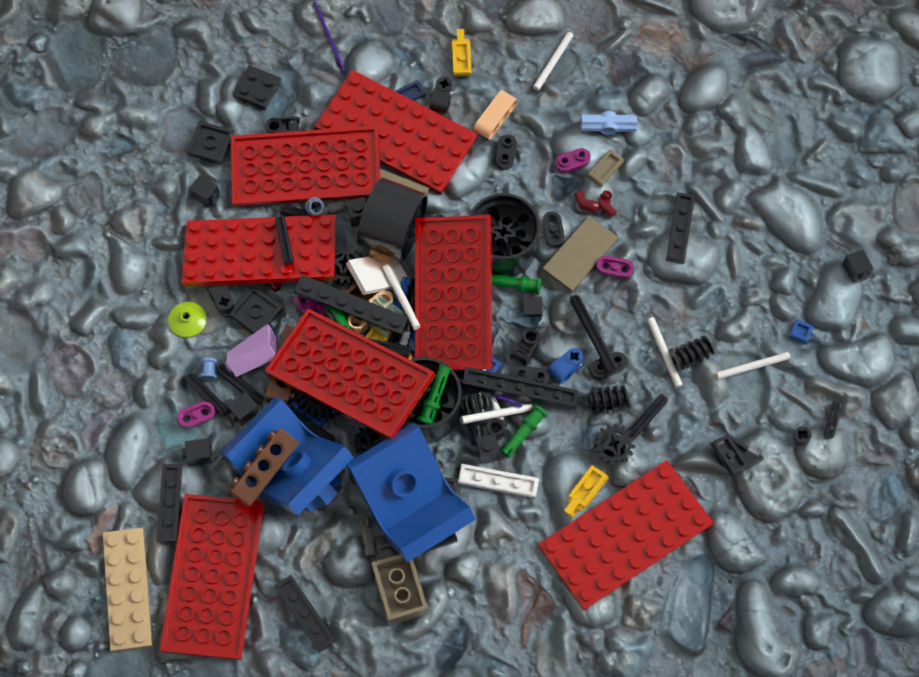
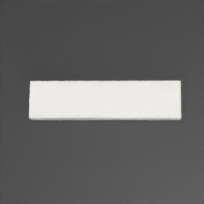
M461 464L458 484L535 499L539 478Z

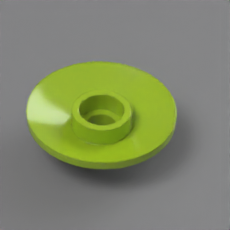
M183 302L176 305L170 311L168 324L171 331L177 336L183 338L194 337L204 329L206 314L200 305L193 302ZM185 315L190 316L188 319H183Z

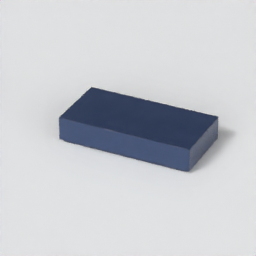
M418 80L395 90V92L413 101L426 96V92Z

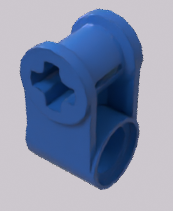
M571 348L559 359L555 360L548 367L547 371L560 384H563L581 368L583 353L577 348Z

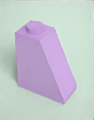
M269 324L227 352V361H225L227 369L230 372L232 371L236 377L272 361L277 354L278 339Z

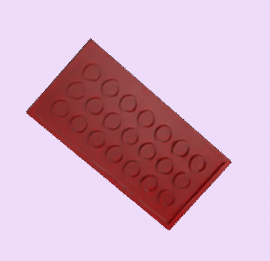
M354 70L350 72L315 124L316 130L378 126L380 163L441 195L478 138L477 133Z
M378 126L231 136L233 207L305 202L313 197L320 198L322 201L369 198L374 186L381 178Z
M336 214L285 217L294 263L285 265L283 262L275 222L276 217L187 221L182 286L299 282L302 275L317 281H335Z
M491 215L415 218V316L421 326L415 330V358L430 357L439 359L452 368L453 371L464 370L465 367L492 370Z
M309 308L305 311L265 370L268 375L389 439H392L399 432L435 377L433 371Z
M666 460L539 543L538 547L583 611H585L711 527L714 522Z
M184 495L161 638V653L242 661L264 510L263 501H254L251 506L247 507L238 499Z

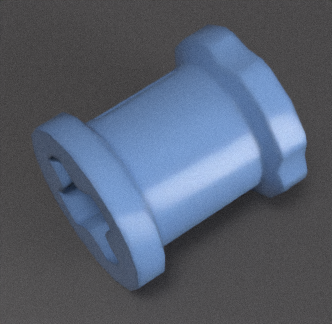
M211 357L201 358L202 370L199 379L206 382L215 381L217 377L215 375L217 359Z

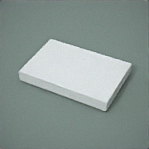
M383 254L352 259L346 263L363 295L393 289L383 270V266L386 264L390 265L399 284L403 276L407 277L397 259Z

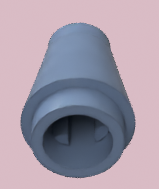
M313 197L305 201L303 207L310 215L315 216L323 212L324 204L320 198Z

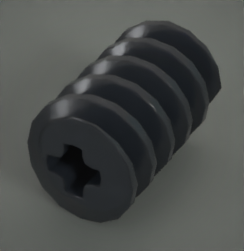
M703 335L700 339L696 338L693 342L689 341L686 345L682 344L679 348H673V351L670 353L674 365L681 372L682 365L688 369L689 362H691L695 366V359L700 363L703 362L702 356L709 360V353L714 355V349L708 337Z
M621 385L620 389L617 386H613L612 391L608 386L605 387L604 391L601 387H598L597 391L594 388L589 390L588 409L590 413L592 407H595L596 412H599L600 406L603 407L604 411H607L609 405L612 411H614L615 405H618L619 410H622L623 404L626 405L627 410L630 407L628 391L624 385Z

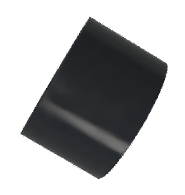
M380 178L374 186L363 210L357 231V245L399 261H404L415 243V218L425 217L428 194L389 179Z
M497 193L480 200L474 206L469 216L491 215L492 274L514 277L523 273L531 266L537 254L540 220L536 210L525 199L509 193ZM498 216V221L495 223L492 217ZM518 221L523 223L522 225L516 228V224L518 223ZM518 235H522V236H524L525 238L520 239V237H519Z
M430 357L410 359L433 371L435 376L439 364L449 367L444 362ZM452 368L446 381L448 388L443 390L440 400H447L448 403L445 405L440 404V409L435 414V417H440L442 420L426 425L425 422H422V425L416 424L420 428L427 444L437 442L448 436L459 421L461 385ZM435 377L433 378L429 386H432ZM431 388L424 392L421 397L422 399H428ZM418 401L408 416V421H405L400 430L412 424L421 415V410L424 407L423 401ZM451 410V413L447 414L445 411Z

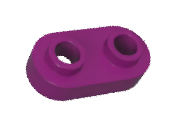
M578 148L561 154L556 158L555 168L562 174L576 171L588 166L591 155L584 148Z
M601 256L597 260L596 269L599 274L604 276L628 279L633 275L634 265L627 259ZM606 265V266H608L609 268H608V269H604L602 266ZM621 269H626L627 272L623 273Z
M295 294V306L302 314L309 308L325 317V310L321 304ZM305 299L307 302L301 303V300Z
M206 401L184 408L177 415V424L183 429H191L209 422L214 417L215 408L210 402ZM205 411L208 413V415L204 416L201 414V412ZM188 418L190 421L184 422L183 419Z

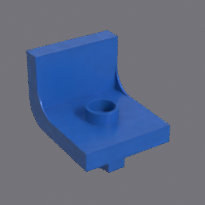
M275 397L220 453L238 474L242 476L244 473L242 468L248 461L252 463L257 457L254 453L261 445L264 447L267 444L268 440L266 438L273 429L277 431L279 428H282L296 439L299 444L259 495L268 502L296 515H299L304 509L312 513L317 507L328 505L338 495L336 489L342 481L337 475L354 457L345 446L321 438L310 431L282 399ZM272 445L270 447L271 454L277 456L279 448ZM259 461L258 469L263 472L266 471L267 464L264 461ZM247 477L246 483L250 487H254L255 480L252 477Z
M415 423L400 430L392 439L387 438L346 465L383 536L407 562L476 520L470 506L460 499L447 483L420 428Z

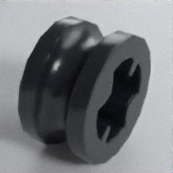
M798 427L793 434V441L799 446H804L809 443L812 433L807 427ZM800 434H806L805 438H798Z

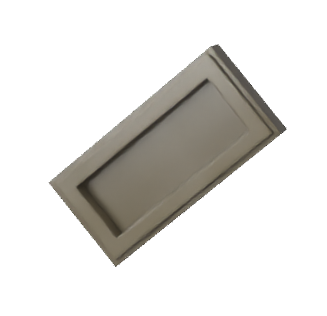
M610 149L587 174V177L602 188L621 167L624 159Z

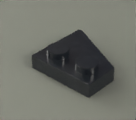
M730 434L711 443L712 448L731 477L762 462L764 459L762 455L759 454L757 456L749 451L748 446L739 443Z

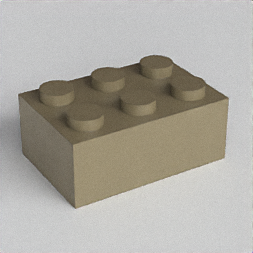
M399 554L372 562V570L389 626L428 614V607L413 559L407 562Z

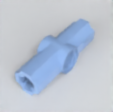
M612 111L603 112L601 115H581V131H601L604 135H613L616 132H636L637 129L636 115H616Z

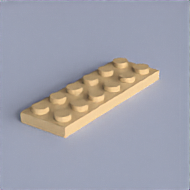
M135 528L103 532L111 652L153 647L144 529Z

